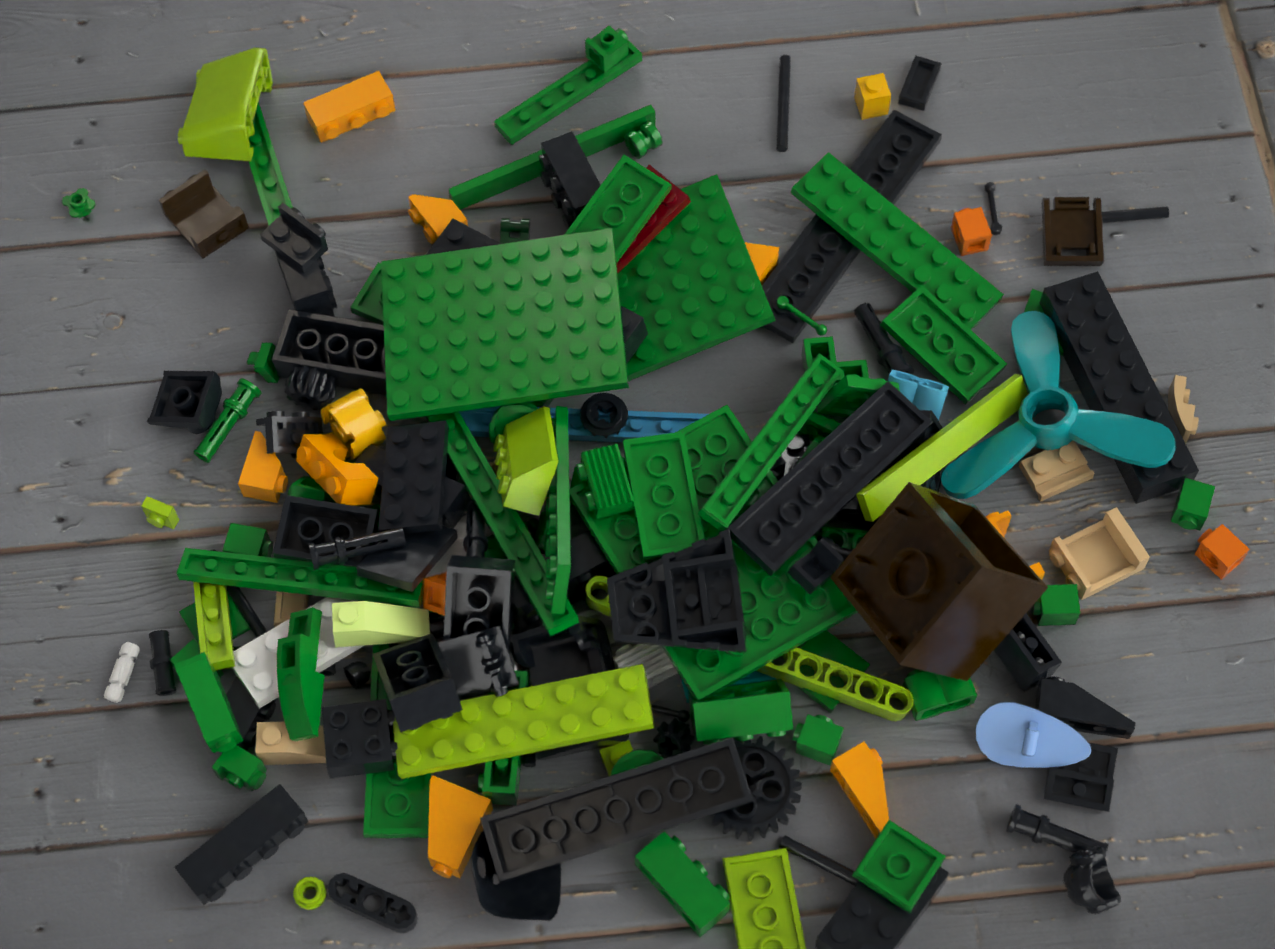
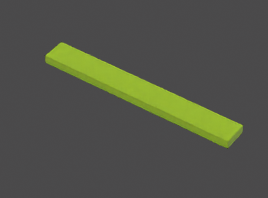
M1014 374L858 492L856 496L865 521L873 522L880 517L908 482L917 485L923 484L1018 411L1022 400L1028 395L1022 375Z

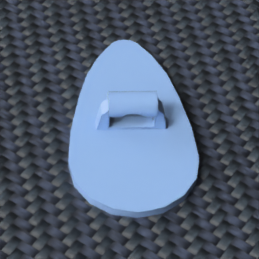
M1000 702L990 706L981 714L976 725V740L980 750L990 760L1001 765L1026 768L1062 767L1087 759L1091 754L1090 744L1071 726L1035 708L1016 702Z

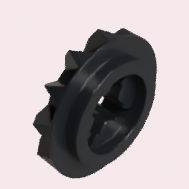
M610 393L595 394L589 397L581 407L580 420L584 430L587 429L593 436L601 435L607 438L614 433L618 435L623 426H626L628 410L622 399ZM598 409L600 410V412L602 411L604 414H608L610 412V423L608 421L606 422L604 419L598 420Z

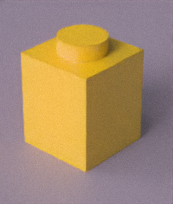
M884 73L860 77L856 80L854 99L862 120L888 115L891 93Z

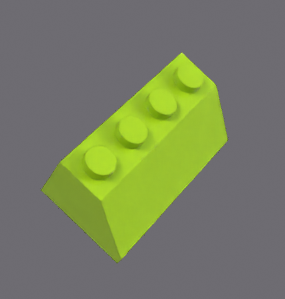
M545 406L506 424L503 434L497 435L493 451L497 452L495 465L498 466L496 478L500 480L498 493L502 494L503 507L538 516L559 462L550 408Z

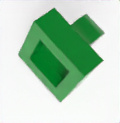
M262 343L259 352H250L247 364L254 365V371L259 373L268 383H278L280 377L272 361L276 346L273 343Z

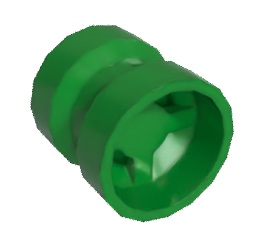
M650 121L640 125L639 130L630 131L624 135L625 144L636 159L645 156L647 150L656 149L662 145V137L658 129Z

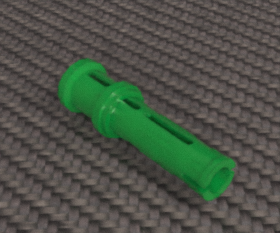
M242 378L238 380L237 389L230 399L226 398L223 402L224 410L209 429L197 449L194 450V454L202 461L210 463L211 458L226 439L238 419H243L247 416L248 407L255 398H259L262 394L261 390L250 381Z

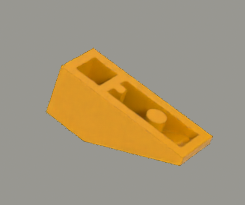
M865 741L833 759L830 772L876 839L889 820L883 769L881 766L883 762L878 752L874 748L869 749Z

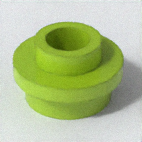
M316 877L301 879L295 885L293 891L296 904L305 910H313L320 907L327 895L324 883ZM308 890H316L315 897L312 899L305 898V893Z

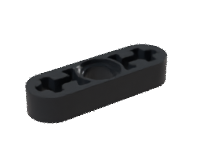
M337 874L328 884V893L335 904L395 932H409L417 923L418 916L412 903L350 874ZM348 883L350 890L358 894L357 904H353L356 900L350 894L344 893L342 897H339L336 889L337 886L343 887ZM370 895H378L382 899L380 908L372 912L367 911L364 908L365 899ZM389 901L393 902L390 905L393 911L402 913L404 909H407L410 919L408 921L402 920L398 924L396 916L387 912Z

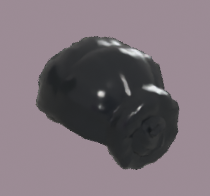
M1090 846L1074 852L1070 856L1071 864L1065 871L1063 882L1068 889L1069 898L1074 903L1086 907L1090 914L1107 911L1121 902V896L1115 889L1112 877L1108 872L1105 859L1106 852L1100 846Z

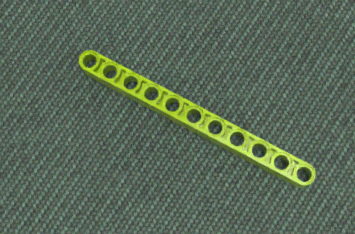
M593 577L586 585V604L590 609L611 617L607 577ZM595 589H603L607 592L608 596L604 599H596L591 593ZM797 647L782 655L785 660L783 665L778 666L770 662L756 670L773 678L782 679L784 682L800 688H806L839 700L841 703L889 721L896 722L902 720L913 706V696L905 687ZM801 665H809L813 668L815 675L810 677L804 676L800 672L799 667ZM831 676H839L844 681V687L837 688L832 686L829 678ZM859 688H870L874 692V698L866 699L862 697ZM891 698L900 699L904 704V709L896 710L892 708L889 700Z

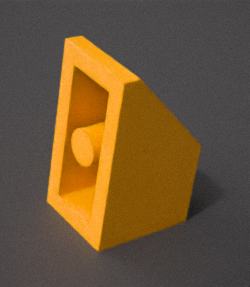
M255 431L238 485L243 497L278 503L281 493L286 492L288 476L285 475L282 464L276 454H267L266 439L260 431Z

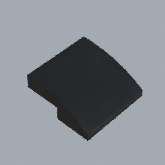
M1089 743L1091 754L1087 759L1067 766L1049 767L1047 769L1044 799L1109 812L1118 748Z

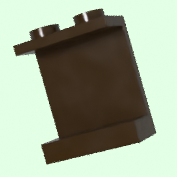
M206 169L191 176L185 183L174 190L168 191L164 197L159 199L165 217L202 259L249 229L245 213L238 205L233 208L216 190Z

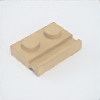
M1073 440L1060 449L1044 450L1020 461L1019 468L1031 488L1038 494L1040 502L1093 479L1095 474L1088 467L1087 460Z

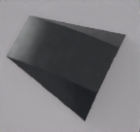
M730 529L719 532V535L708 540L702 539L692 543L691 547L674 553L673 551L663 555L661 559L647 564L646 562L607 578L615 642L747 653L746 627L739 575Z

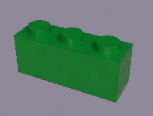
M663 831L635 855V865L699 937H702L730 912V903L728 902L730 896L721 885L716 884L714 886L706 877L708 872L705 867L696 859L693 862L684 853L686 847L675 835L670 837Z

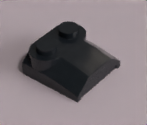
M164 371V376L147 422L150 425L187 428L193 434H201L207 431L214 421L222 396L221 382L218 374L215 371Z

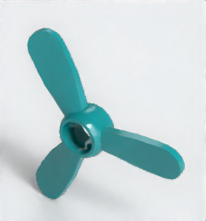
M1027 311L1019 314L1013 320L1011 327V337L1017 366L1029 393L1021 402L1018 411L1019 421L980 442L950 463L943 471L941 481L944 491L949 496L957 499H967L977 495L1004 475L1034 446L1039 449L1054 450L1068 445L1072 440L1116 460L1146 468H1158L1165 465L1173 457L1176 450V441L1171 430L1158 422L1121 413L1078 409V405L1072 395L1060 388L1061 362L1055 324L1049 316L1042 312ZM1056 409L1065 413V417L1061 421L1052 425H1041L1033 422V418L1044 410Z

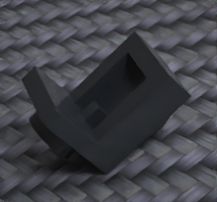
M821 539L816 543L811 552L793 564L787 573L809 594H812L831 579V576L844 562V558L825 539Z

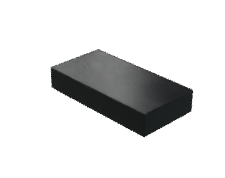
M915 56L900 93L898 104L924 111L941 69V63Z

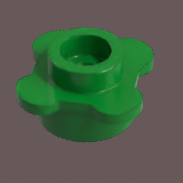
M79 188L77 192L72 193L70 196L66 195L62 199L63 205L69 208V214L74 218H82L89 215L96 205L95 201L89 198L88 190L85 188Z

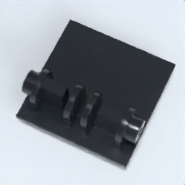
M500 625L438 642L460 701L495 692L497 697L503 696L508 693L507 688L519 685Z

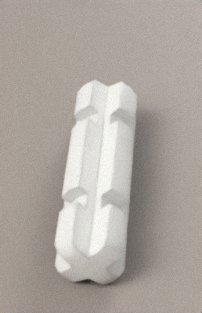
M126 642L121 646L119 652L121 657L116 660L109 679L111 684L106 687L104 693L105 699L115 703L122 700L125 693L123 687L128 684L135 665L133 660L137 659L140 651L138 645Z

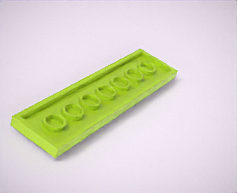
M643 664L511 690L507 694L498 697L495 694L462 700L460 701L462 711L456 712L448 718L437 719L423 724L415 730L400 732L396 719L393 722L394 739L398 746L396 750L397 768L401 779L654 729L646 672Z

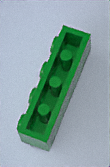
M515 670L519 685L507 688V690L511 691L529 687L527 671ZM522 755L485 762L484 773H479L478 792H482L484 797L491 799L492 804L517 805Z

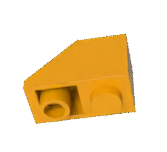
M415 194L408 197L410 205L408 214L416 225L420 223L423 227V233L430 244L435 243L452 218L468 226V219L453 200Z

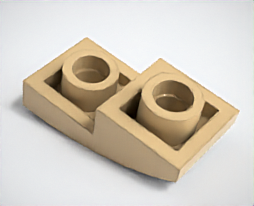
M1175 375L1169 387L1168 410L1186 444L1190 434H1196L1199 418L1194 417L1195 405L1188 404L1190 389H1185L1187 377Z

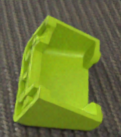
M257 47L205 63L201 69L197 70V84L184 126L179 128L178 143L183 146L186 157L251 161L254 150L253 147H250L248 137L254 135L255 132L253 119L261 92H271L273 85L267 49Z

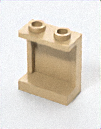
M1117 507L1107 511L1103 520L1063 540L1059 536L1054 538L1049 549L1050 559L1057 568H1061L1066 576V583L1077 584L1078 596L1081 600L1144 570L1150 558Z

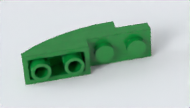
M314 607L290 613L288 637L278 639L277 682L280 705L290 740L295 742L318 737L325 675L316 672L322 611Z

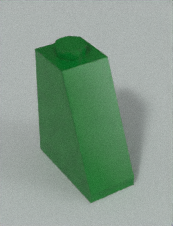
M200 653L174 664L203 737L213 754L216 752H227L233 749L237 743L242 742V735L220 677L206 653Z

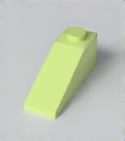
M369 601L332 603L335 647L405 643L430 634L429 610Z

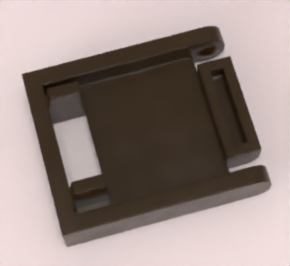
M1055 197L1053 200V210H1050V199H1042L1044 266H1101L1103 264L1101 198H1094L1093 210H1089V197ZM1061 250H1086V256H1061Z

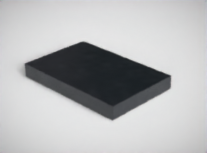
M442 526V530L404 534L406 546L368 554L356 567L357 576L413 592L458 539L457 530ZM387 539L380 540L378 543L385 542Z

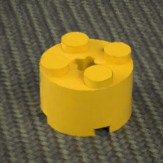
M361 388L348 393L321 409L324 425L327 423L331 425L332 432L328 434H335L348 447L346 458L351 456V460H354L369 445L378 446L386 440L382 427L386 426L385 419L379 410L373 411L369 404L368 396Z

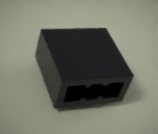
M386 699L322 707L326 765L330 778L394 771L393 760L397 759L396 750L398 746L395 740H391L390 729H393L395 716L392 710H388Z

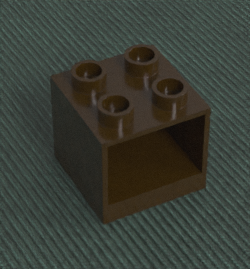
M908 482L831 576L833 582L900 665L964 681L969 680L1048 588L974 504Z

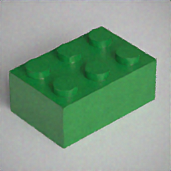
M782 679L730 685L704 701L694 699L688 690L691 724L697 742L703 741V744L710 745L722 741L723 738L735 737L737 741H746L753 739L755 734L767 733L769 737H778L785 735L787 730H794L790 691Z

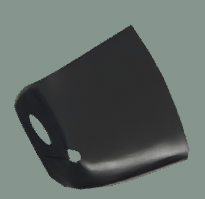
M483 830L471 854L472 871L480 905L486 912L501 918L551 921L557 915L560 905L561 863L495 885L493 883V875H497ZM479 857L482 858L485 865L484 878L480 876L477 861Z

